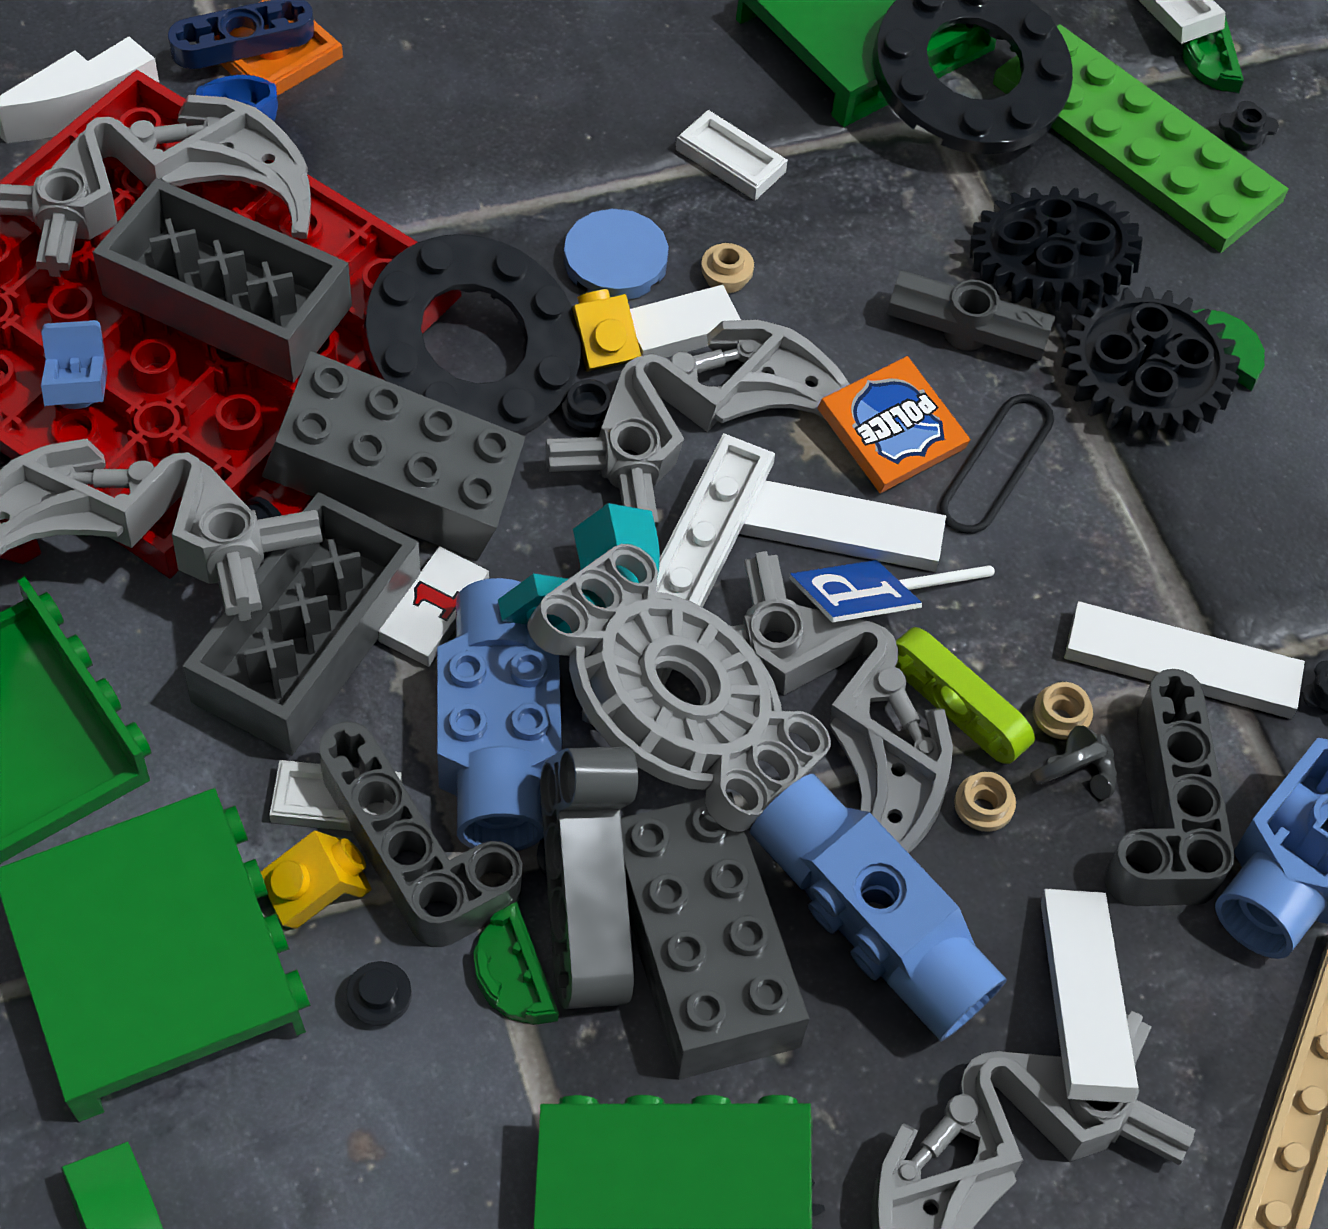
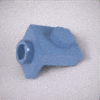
M92 320L44 324L41 332L46 359L41 382L44 406L61 405L67 409H81L92 405L94 402H103L107 379V365L100 323Z

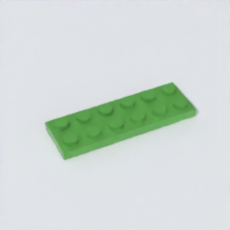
M1061 24L1057 26L1071 56L1073 80L1069 98L1051 128L1220 253L1283 203L1289 188ZM1017 55L999 67L995 72L993 85L1005 94L1011 92L1018 85L1021 77L1020 63Z

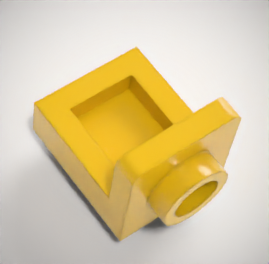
M608 289L585 293L577 297L578 304L574 305L572 310L580 333L581 354L586 372L628 363L634 358L641 356L626 294L610 297Z
M315 830L260 871L268 891V897L282 925L295 929L343 893L362 898L372 890L363 872L366 868V862L359 849L346 838L339 839Z

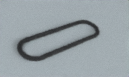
M1019 394L1009 398L1003 404L942 497L940 513L941 515H946L945 523L948 526L962 533H977L985 530L992 523L1052 429L1054 415L1047 402L1031 394ZM1020 402L1036 404L1045 413V424L986 517L975 525H964L955 521L948 511L949 502L1010 408Z

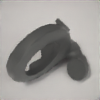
M1075 726L1069 733L1065 754L1048 758L1046 765L1031 772L1030 777L1034 784L1042 785L1089 764H1093L1096 766L1099 774L1092 777L1090 781L1091 791L1097 798L1106 799L1113 795L1117 785V772L1113 760L1115 757L1114 751L1110 748L1103 734H1096L1086 726Z

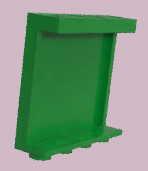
M738 0L736 20L740 24L758 16L835 93L831 116L843 128L888 105L875 77L873 48L882 20L896 0ZM955 24L943 28L941 32H937L930 39L927 46L929 65L939 79L993 51L997 39L989 36L981 26L975 24L973 28H968L966 24Z
M26 577L17 580L23 601L0 612V864L150 781L144 758L152 754L142 731L135 722L124 725L116 713L122 707L113 688L105 678L98 681L94 680L87 669L93 666L83 643L76 634L69 638L65 637L59 628L64 623V620L56 603L48 592L38 596Z
M215 788L0 867V897L65 1102L79 1122L105 1112L101 1097L292 1022L297 1036L306 1033L299 1010L311 1006L297 969L286 974L284 973L278 954L289 950L285 935L276 913L263 917L257 901L258 898L268 895L256 859L243 863L237 847L238 844L248 841L242 821L235 805L223 809Z
M570 1095L560 1098L558 1104H540L534 1229H812L813 1122L811 1103H798L796 1098L787 1095L764 1096L758 1100V1103H731V1100L724 1096L702 1095L693 1098L691 1104H665L662 1098L656 1096L635 1095L626 1098L625 1104H598V1100L589 1096Z

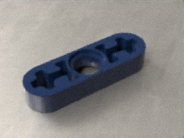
M267 0L181 19L174 23L168 31L171 56L173 61L183 68L199 69L301 46L310 41L314 35L313 11L311 5L306 0ZM264 25H269V29H264ZM241 27H247L255 31L252 35L242 38L229 34L232 30ZM219 35L220 40H215L214 36ZM189 42H196V44L190 45Z

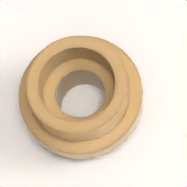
M721 243L710 247L704 253L701 270L710 287L724 285L727 293H734L741 290L752 278L754 260L751 254L743 247L731 243Z
M1058 682L1046 687L1038 694L1033 706V716L1036 724L1044 733L1057 739L1068 740L1069 733L1075 726H1086L1089 728L1093 718V708L1087 693L1081 687L1070 682ZM1054 710H1063L1071 718L1062 717L1056 714Z
M980 772L969 776L959 785L954 804L958 816L971 828L980 831H995L1003 828L1010 822L1015 812L1016 798L1010 784L1002 776L993 772ZM978 799L987 800L993 805L994 809H984L974 801Z

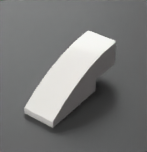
M130 37L125 38L89 61L74 50L0 95V138L6 143H14L56 136L136 69L159 83L155 58Z

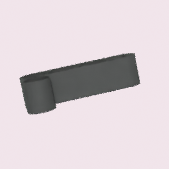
M1172 668L1163 670L1155 675L1137 712V725L1155 829H1138L1124 835L1105 870L1104 882L1108 892L1116 900L1126 905L1169 906L1206 903L1214 897L1234 863V850L1204 692L1200 682L1192 674L1184 670ZM1171 754L1184 758L1187 763L1175 759ZM1180 807L1192 810L1198 817L1184 813ZM1189 861L1198 862L1199 864L1203 865L1209 873L1200 872L1199 870L1195 869L1189 863ZM1128 862H1135L1144 866L1149 873H1139Z
M347 721L334 724L324 732L319 743L320 765L324 784L338 808L345 813L350 823V829L412 933L420 942L430 947L451 945L489 925L491 917L496 912L515 902L518 904L521 893L522 861L512 846L503 842L489 841L479 844L449 860L372 733L361 724ZM350 762L352 764L359 762L360 776L356 779ZM384 800L389 801L393 805L392 809L380 815H372L363 810L369 804L376 802L384 803ZM405 851L415 852L422 857L419 862L412 865H401L393 860L396 855ZM487 873H499L504 875L509 881L499 887H488L478 879ZM440 901L450 904L454 910L448 915L435 917L425 913L423 908L429 903Z
M631 747L564 748L546 759L541 770L540 795L554 978L558 1001L564 1009L627 1005L633 995L634 972L620 809L630 805L635 800L638 788V767L634 751Z

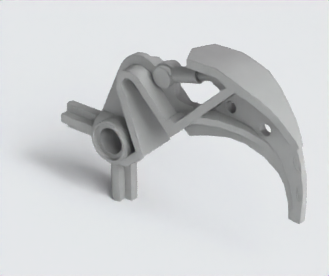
M188 95L179 111L177 121L180 124L154 127L151 122L140 120L134 122L129 129L122 122L114 118L96 117L87 124L86 129L79 134L53 167L35 179L34 186L0 184V215L31 216L34 218L35 225L42 231L36 267L37 269L48 270L49 276L61 277L62 270H70L75 239L90 240L118 223L112 190L103 163L104 158L114 157L124 164L147 187L155 178L178 188L185 184L215 180L243 181L263 187L280 197L287 205L292 220V237L307 239L311 216L308 167L297 146L271 118L256 107L226 97ZM179 142L164 152L161 149H156L157 144ZM266 160L274 161L272 163H264Z
M761 320L721 321L707 334L708 346L711 348V352L695 356L687 352H677L669 360L656 354L636 357L629 361L621 371L599 437L546 439V468L549 469V472L601 470L602 477L608 478L613 486L620 489L622 506L652 511L655 527L657 528L659 522L653 486L676 465L684 441V437L660 397L708 432L718 421L724 423L737 417L769 408H793L811 412L824 418L817 409L821 399L850 384L839 368L819 348L791 328ZM737 359L744 363L723 386H706L698 382L697 373L723 367L726 362ZM812 381L816 386L810 387L805 382ZM623 450H632L639 455H630Z
M88 439L50 444L35 449L11 460L0 470V520L8 519L7 522L0 523V555L11 548L31 540L55 535L107 536L132 548L163 514L182 497L172 532L178 570L208 584L219 582L226 615L238 614L239 621L250 620L251 612L262 610L255 572L260 567V564L264 563L263 552L322 542L317 510L257 520L255 510H250L210 466L199 461V458L189 452L174 453L162 459L156 467L148 461H137L129 469H103L106 466L104 454ZM86 484H93L95 488H129L130 494H119L114 498Z
M767 551L756 553L755 558L745 559L744 561L753 606L743 616L742 625L730 627L738 632L755 651L756 655L761 658L774 681L776 690L783 695L861 654L869 656L833 702L830 729L842 746L857 776L861 794L860 810L870 812L896 841L910 853L923 840L937 820L945 797L953 752V743L945 709L925 710L930 737H925L919 726L921 720L905 691L906 677L900 669L896 668L898 646L894 636L885 627L874 622L851 619L832 623L821 610L796 605L795 602L786 598L778 556H768ZM772 631H780L787 634L790 638L778 643L767 640L764 635ZM870 702H890L903 729L909 730L915 742L914 747L871 719L869 713ZM894 768L903 776H895L891 770ZM891 813H897L901 816L902 820L898 823H892L888 820L887 816Z
M1131 1011L1126 1016L1134 1064H1136L1151 1031V1026L1142 1022L1143 1016ZM1002 1051L983 1053L970 1061L962 1075L960 1084L961 1094L954 1096L948 1101L944 1117L920 1143L921 1150L911 1161L905 1160L918 1130L905 1123L902 1124L875 1181L871 1209V1229H973L993 1204L1016 1183L1015 1174L1023 1159L994 1087L998 1088L1069 1161L1104 1151L1111 1142L1115 1143L1119 1135L1180 1165L1193 1141V1135L1196 1130L1136 1100L1139 1089L1134 1103L1108 1102L1110 1111L1094 1109L1086 1100L1067 1099L1062 1057ZM959 1132L979 1140L973 1164L921 1179V1169L931 1158L936 1159ZM934 1204L937 1207L938 1213L928 1215L923 1210V1207Z

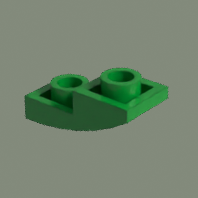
M128 1142L60 1167L81 1229H163L144 1177Z

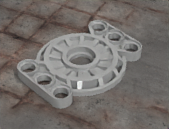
M631 544L614 546L543 598L528 619L527 628L530 637L536 645L546 652L554 655L570 656L569 671L576 697L591 724L611 747H631L637 760V767L662 781L688 789L706 790L705 804L712 818L728 830L734 832L745 831L752 827L755 820L763 813V810L779 794L794 782L806 776L826 755L831 747L829 733L821 721L811 714L803 711H782L774 681L761 658L756 655L745 639L721 618L691 601L668 593L656 592L658 569L648 553ZM616 565L631 571L637 577L639 583H634L623 577L618 572ZM582 589L592 591L601 597L606 608L596 606L587 600L583 595ZM547 614L558 616L570 626L572 633L561 632L551 625ZM671 668L688 677L699 692L701 698L700 705L686 703L671 694L660 681L656 669ZM789 732L795 733L804 739L811 752L803 751L796 746L790 739ZM758 760L766 761L772 765L779 773L781 780H774L766 775L759 767ZM726 789H732L741 794L748 802L749 810L741 809L733 804L727 796Z

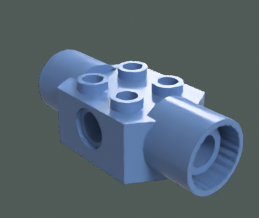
M484 579L464 587L456 597V638L437 647V758L439 788L457 796V837L460 842L470 848L489 841H498L508 844L516 851H519L541 841L544 836L540 795L541 770L546 759L562 750L559 655L546 652L536 645L530 637L527 624L502 621L498 599L521 583L512 579Z
M1317 738L1253 818L1234 849V854L1242 869L1215 903L1216 914L1229 934L1246 948L1265 957L1280 959L1289 956L1315 921L1328 924V739Z
M808 774L786 788L763 810V813L753 823L750 834L801 890H805L807 896L812 900L808 904V908L821 926L831 934L839 930L855 947L850 953L864 973L875 981L881 976L941 1042L974 1017L1006 983L1007 979L975 946L959 906L870 812L845 807L815 774ZM871 902L879 903V904H882V905H883L884 907H886V908H883V909L873 908V907H871L870 905H868L867 903H871Z

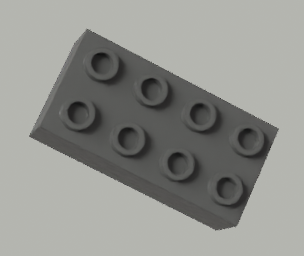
M155 178L93 251L102 296L293 383L302 373L309 352H318L352 307L348 262L158 178Z
M310 351L261 477L312 497L320 492L384 525L478 561L497 529L525 436Z
M320 492L314 496L303 512L317 510L322 542L272 551L255 572L262 610L251 612V619L247 621H239L238 614L227 616L224 612L182 665L191 703L293 756L379 638L380 628L420 575L418 541Z
M728 792V798L735 804L732 793ZM705 798L621 818L629 922L678 1080L801 1048L809 1016L745 831L734 832L718 824L709 814Z

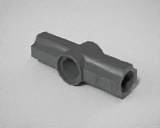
M903 270L900 271L896 280L887 315L943 331L945 339L952 346L960 350L972 351L989 345L1039 361L1042 359L1055 319L1053 315L1000 300L997 291L990 284L980 280H966L953 286Z

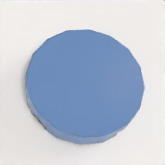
M612 208L592 212L576 221L566 235L563 262L568 277L576 285L578 281L582 286L587 287V293L608 289L610 297L626 294L629 300L639 298L650 292L651 286L658 280L660 283L666 275L669 246L663 231L651 219L634 211Z

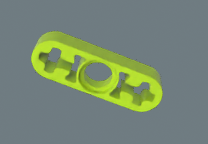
M912 627L896 640V645L898 646L896 668L903 672L906 682L936 708L945 709L946 717L995 760L1004 764H1011L1034 743V732L1027 719L927 631L918 627Z

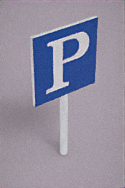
M878 560L790 573L789 579L833 623L922 608V602L909 590L991 577L994 575L995 570L992 566H983L898 580Z

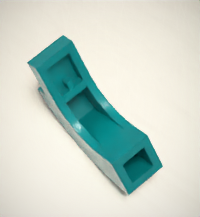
M607 503L573 528L580 571L614 546L631 544L641 548L650 555L659 573V542L652 511ZM616 565L618 572L623 577L634 583H639L637 577L631 571ZM533 573L498 599L502 621L528 625V619L543 598L567 581L568 578ZM582 589L583 595L587 600L596 606L606 608L601 597L592 591ZM547 614L551 625L561 632L572 633L570 626L558 616Z

